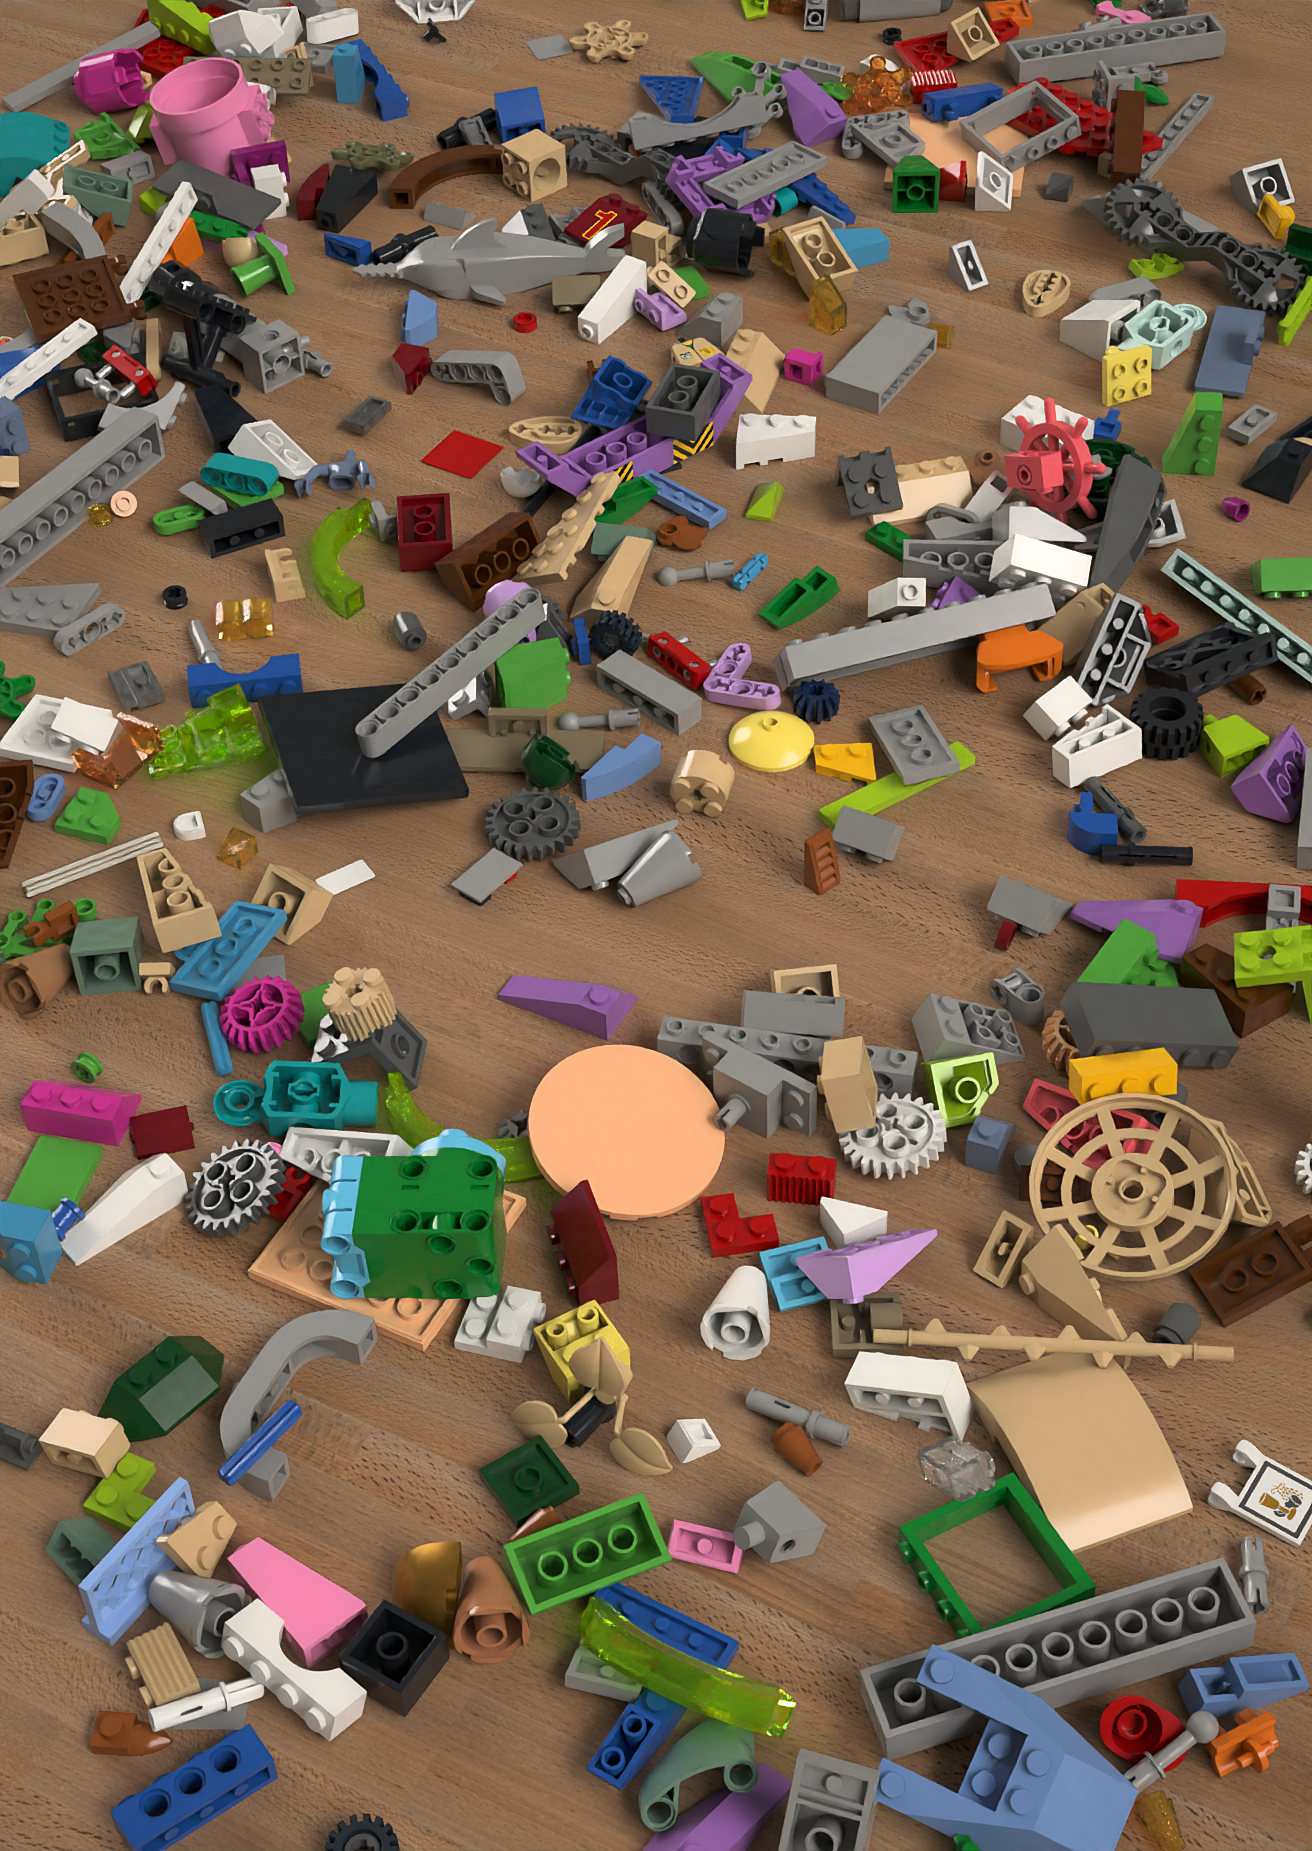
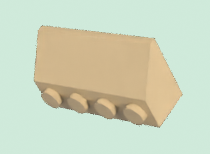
M738 329L726 357L752 374V382L734 412L762 415L783 369L785 355L763 332L751 329Z
M950 456L944 459L926 460L920 463L895 466L903 509L870 515L868 517L874 527L882 521H886L891 525L927 520L929 510L940 503L965 509L973 498L969 471L962 457ZM868 482L864 485V489L868 493L873 494L879 490L878 485L874 482Z

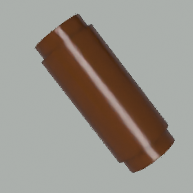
M1250 673L1227 683L1243 699L1253 705L1262 702L1267 694L1264 685Z

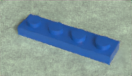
M620 1583L598 1590L587 1605L589 1615L666 1653H669L672 1646H675L705 1663L706 1672L721 1679L739 1650V1641Z

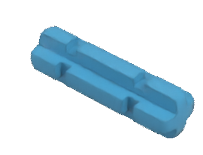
M758 552L731 579L732 588L742 591L769 564L768 555Z

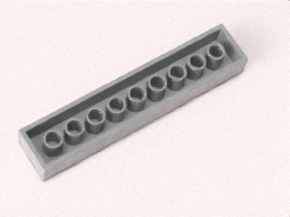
M1211 12L1009 41L1006 42L1005 67L1018 85L1022 82L1033 81L1038 77L1047 78L1049 82L1059 80L1070 81L1073 78L1079 77L1090 78L1093 76L1094 68H1097V62L1102 60L1111 74V67L1153 61L1156 66L1174 65L1179 62H1194L1199 59H1214L1215 57L1224 56L1227 31Z
M134 406L0 510V588L7 585L107 505L115 493L127 489L165 458L158 415Z
M1224 1557L951 1641L938 1647L1040 1697L1054 1709L1251 1647L1254 1642L1256 1620ZM930 1648L859 1670L861 1695L885 1758L888 1760L985 1731L988 1724V1718L916 1684L917 1677Z

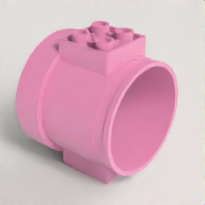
M206 58L180 66L165 75L154 86L150 94V104L154 113L149 128L165 165L174 164L179 159H183L232 179L234 171L231 150L268 143V140L271 138L274 116L267 108L265 93L261 92L259 84L248 86L241 66L231 59Z

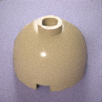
M226 238V240H222L223 258L231 268L262 256L257 243H255V240H251V238Z

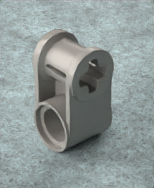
M1016 967L1011 970L1008 976L1002 979L995 978L990 981L989 989L994 1000L1008 1010L1018 1022L1024 1025H1036L1043 1020L1045 991L1023 969Z

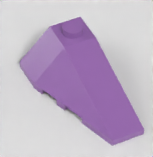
M513 975L498 994V999L607 1041L638 1000L637 995L611 985Z

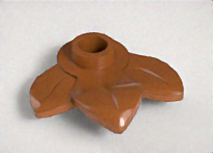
M686 515L677 516L659 526L656 532V539L665 546L674 545L679 549L694 550L701 547L700 541L705 538L708 528L688 525Z

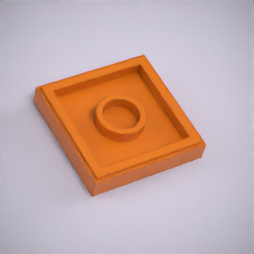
M1026 0L984 3L983 10L988 22L1011 18L1019 27L1033 26V17Z

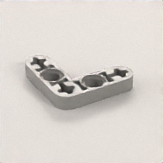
M899 110L849 118L844 128L842 140L844 158L856 159L862 156L865 144L851 133L852 124H858L860 128H871L872 123L900 121L908 128L910 126L909 113Z

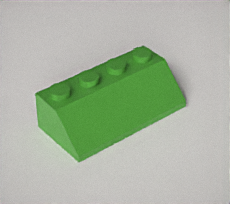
M643 1492L505 1544L503 1545L502 1560L517 1596L529 1614L534 1616L670 1563L672 1558Z

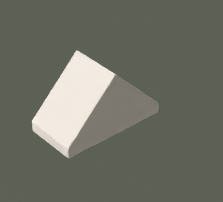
M821 1197L820 1224L838 1249L847 1248V1244L873 1241L876 1240V1237L886 1235L888 1211Z

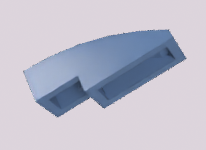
M641 733L626 749L615 745L581 777L582 799L590 801L622 790L648 775L661 764L660 741Z
M1294 1652L1229 1657L1222 1667L1189 1669L1177 1688L1190 1716L1197 1711H1207L1216 1718L1237 1714L1247 1708L1252 1710L1307 1691L1310 1684Z

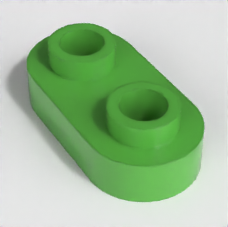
M187 504L161 511L153 518L155 531L169 536L180 531L198 528L197 521L206 518L205 510L199 504Z

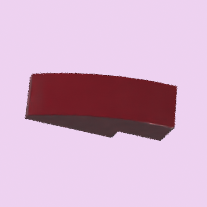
M323 164L302 184L296 198L299 221L317 220L316 207L330 178L329 164Z

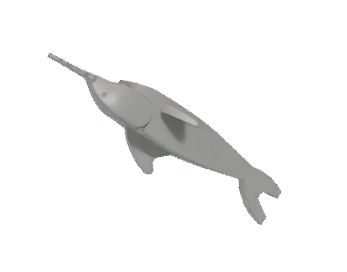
M489 218L470 227L461 235L439 236L427 239L417 245L398 263L393 264L389 262L386 265L379 263L378 265L369 264L368 266L361 264L353 268V273L361 277L366 275L374 277L377 275L379 277L403 278L433 290L445 298H475L480 301L505 305L506 298L503 295L552 283V276H573L583 272L595 273L615 269L623 257H625V250L609 247L625 237L624 223L613 225L600 231L589 240L584 248L533 236L493 232L498 226L497 219Z

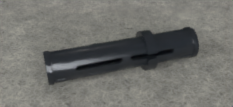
M1128 842L1127 845L1101 844L1100 862L1127 863V866H1134L1135 863L1191 866L1193 862L1192 846L1135 845V842Z

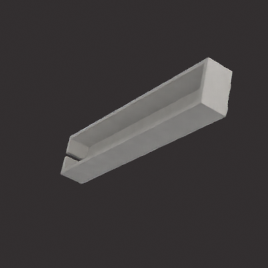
M1032 582L1021 586V590L1013 592L1011 588L1000 590L993 597L986 598L985 594L970 598L968 603L960 604L959 601L943 605V609L935 611L933 607L919 610L917 612L918 615L908 617L907 613L892 617V621L882 623L881 620L871 621L865 624V628L855 629V626H850L839 630V634L829 636V633L826 632L813 636V640L802 642V639L792 640L786 643V647L779 651L780 654L773 660L782 692L795 690V687L801 686L802 681L811 682L812 678L815 681L824 679L827 682L978 645L980 641L977 635L1025 624L1029 632L1035 631L1057 615L1048 585L1046 583L1037 586V582Z

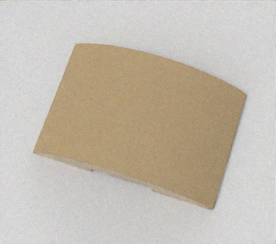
M1056 1352L1039 1358L1038 1361H1030L966 1383L975 1410L993 1442L1000 1443L1025 1489L1073 1554L1193 1512V1505L1186 1485L1161 1429L1135 1385L1114 1359L1110 1361L1106 1368L1102 1369L1099 1368L1091 1354Z

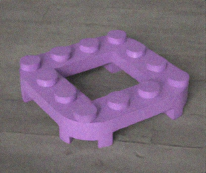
M715 146L712 154L685 160L682 155L676 157L665 179L666 184L694 217H701L702 212L707 208H716L752 214L754 221L757 224L768 222L775 209V192L759 198L742 208L735 209L732 207L726 208L723 203L714 205L697 185L698 182L713 179L743 164L745 160L743 155L738 153L735 156L723 151V146Z

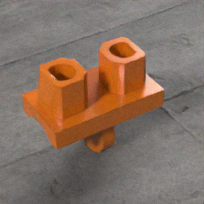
M1247 1708L1237 1713L1234 1718V1729L1226 1732L1219 1726L1217 1737L1211 1740L1210 1743L1205 1744L1212 1758L1213 1771L1221 1778L1238 1768L1243 1769L1248 1765L1258 1773L1269 1768L1267 1755L1273 1753L1275 1748L1279 1747L1274 1732L1276 1717L1269 1711L1258 1715L1250 1708Z

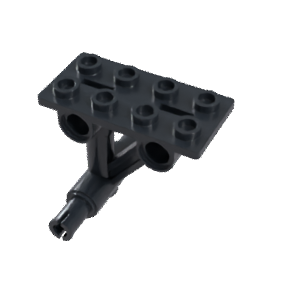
M170 279L169 283L159 280L158 285L166 288L163 296L164 306L169 310L182 314L189 359H178L166 354L161 359V367L175 373L180 380H188L203 387L218 384L231 397H237L241 390L240 384L227 379L222 372L212 368L222 339L226 337L227 332L238 335L244 330L248 320L256 322L257 317L249 315L250 309L237 304L234 309V303L222 298L218 299L214 295L202 292L186 285L184 290V284ZM200 322L206 323L205 330L207 331L204 340H202Z

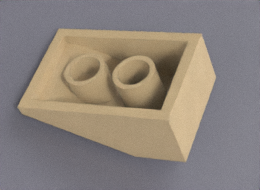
M823 216L782 229L798 282L810 301L850 289L858 270Z

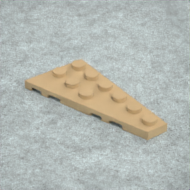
M616 471L600 472L591 479L592 484L587 490H584L576 497L577 502L562 514V520L547 532V538L532 550V556L517 568V574L512 578V582L521 583L522 581L535 586L566 580L568 574L565 570L568 566H574L577 560L574 554L584 548L597 524L594 520L595 516L602 515L605 510L602 504L612 497L621 481Z

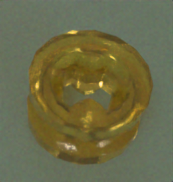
M96 503L87 510L89 523L93 527H105L113 521L111 508L105 503Z

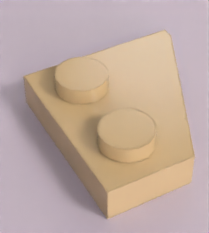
M217 1501L205 1502L195 1510L192 1516L185 1517L177 1523L178 1528L169 1534L160 1535L156 1540L158 1546L184 1573L211 1578L237 1526L236 1521Z

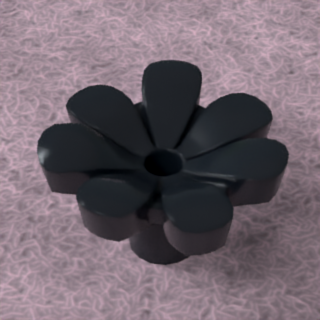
M429 17L426 22L429 31L423 35L427 43L433 38L438 39L440 42L447 41L439 33L438 27Z

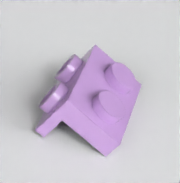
M641 288L636 289L635 307L637 311L642 313L661 331L687 322L686 313L661 291L649 296Z

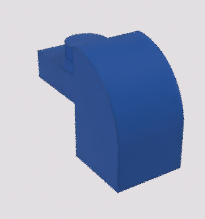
M1080 792L1079 804H1074L1073 812H1069L1067 838L1069 842L1081 852L1100 855L1101 844L1117 845V814L1093 813V793Z

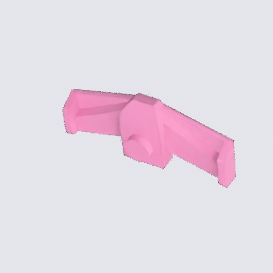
M1109 0L1096 5V16L1109 15L1110 18L1120 17L1122 25L1151 21V17L1141 11L1131 10L1127 12L1115 8Z

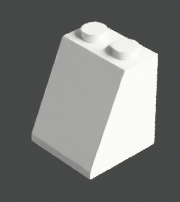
M1092 300L1061 319L1059 341L1102 362V357L1107 356L1105 354L1106 349L1110 346H1118L1121 343L1124 324L1140 312L1141 302L1138 300Z

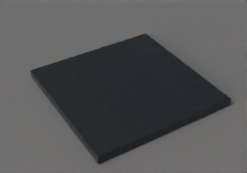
M407 683L258 696V706L296 815L467 798L469 795L468 785L437 711L429 715L384 754L375 758H369L362 753L355 730L356 726Z

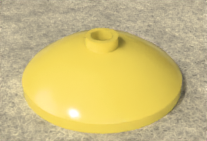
M778 710L760 711L746 716L734 725L729 734V749L732 756L745 767L761 772H782L801 765L811 756L814 749V734L805 721L791 713Z

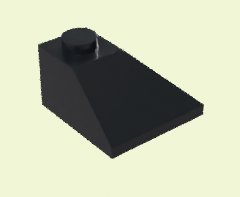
M1292 438L1268 445L1242 482V487L1289 504L1312 470V446Z

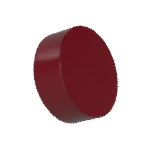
M1008 919L1004 920L998 932L994 948L1004 952L1009 949L1017 930L1015 922Z

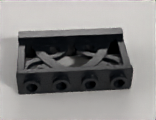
M1228 621L1144 659L1143 666L1146 684L1149 686L1157 684L1168 689L1176 688L1179 689L1178 691L1190 693V697L1197 698L1277 661L1275 634L1266 632L1260 635L1235 627L1234 622Z

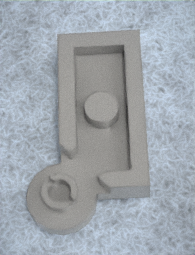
M1153 61L1111 67V76L1133 73L1134 76L1140 78L1142 83L1152 81L1156 84H1163L1168 81L1169 77L1164 70H1155L1156 65Z

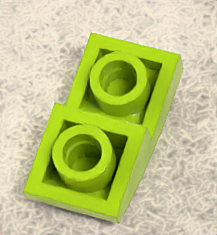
M1168 252L1164 254L1154 253L1151 260L1147 258H1142V260L1131 259L1128 266L1137 278L1147 277L1149 280L1174 275L1183 271L1185 267Z

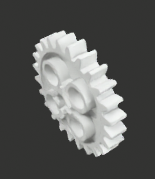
M894 1093L891 1099H887L884 1094H881L880 1101H877L875 1127L839 1133L841 1152H844L845 1161H851L853 1169L861 1167L863 1175L871 1170L874 1171V1178L876 1179L882 1173H887L888 1180L892 1179L894 1173H899L901 1178H905L906 1171L908 1170L917 1175L918 1166L928 1169L930 1168L929 1159L938 1161V1152H944V1142H947L945 1120L941 1119L940 1110L934 1111L933 1103L923 1105L922 1097L917 1098L914 1102L911 1101L910 1094H907L903 1099H899L897 1093Z

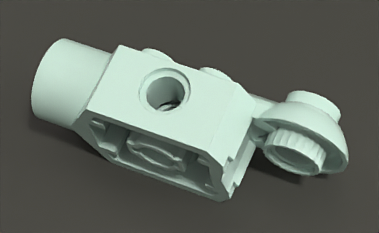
M1154 300L1124 324L1122 340L1117 347L1121 351L1148 345L1152 348L1151 369L1160 370L1190 346L1191 338L1206 324L1207 316L1202 309L1192 304L1171 306L1166 301Z

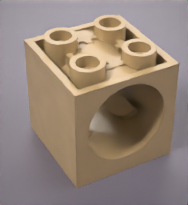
M539 129L532 130L501 144L503 182L511 190L530 202H534L567 187L565 145Z

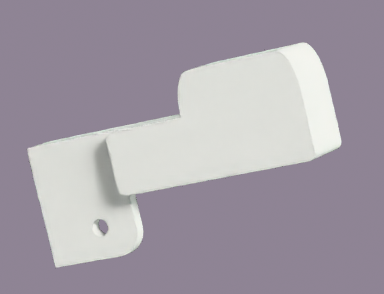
M34 169L0 203V227L5 226V221L13 218L21 209L30 215H34L55 192L50 182L37 170Z

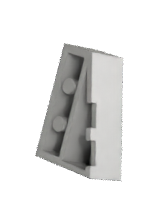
M280 768L240 794L244 821L262 833H267L298 821L297 816L299 815L295 813Z

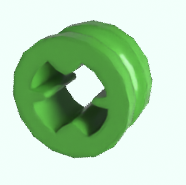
M89 1052L80 1053L78 1059L71 1063L73 1073L86 1083H93L96 1080V1075H100L104 1070L101 1061Z

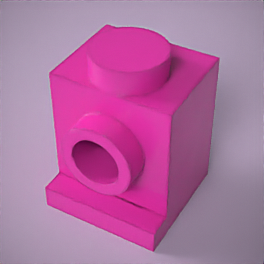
M794 348L785 355L783 360L785 379L812 386L823 374V353L813 354Z

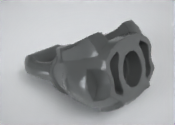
M1148 0L1139 6V11L1150 16L1151 19L1160 15L1165 18L1185 16L1189 10L1188 0ZM1154 6L1156 11L1151 13L1148 7Z

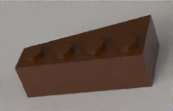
M1118 90L1116 99L1112 98L1110 113H1112V119H1110L1109 133H1112V137L1109 139L1108 153L1111 154V160H1108L1107 174H1110V183L1125 184L1126 180L1129 179L1134 184L1136 178L1140 179L1146 91Z

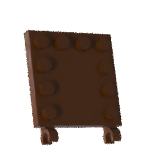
M107 255L12 275L36 343L50 341L79 318L93 325L96 330L132 322L131 317L136 320L146 319L147 314L145 310H140L146 308L144 301L139 299L127 304L114 274L126 275L128 273L126 265L120 266L127 263L125 255H118L108 259Z

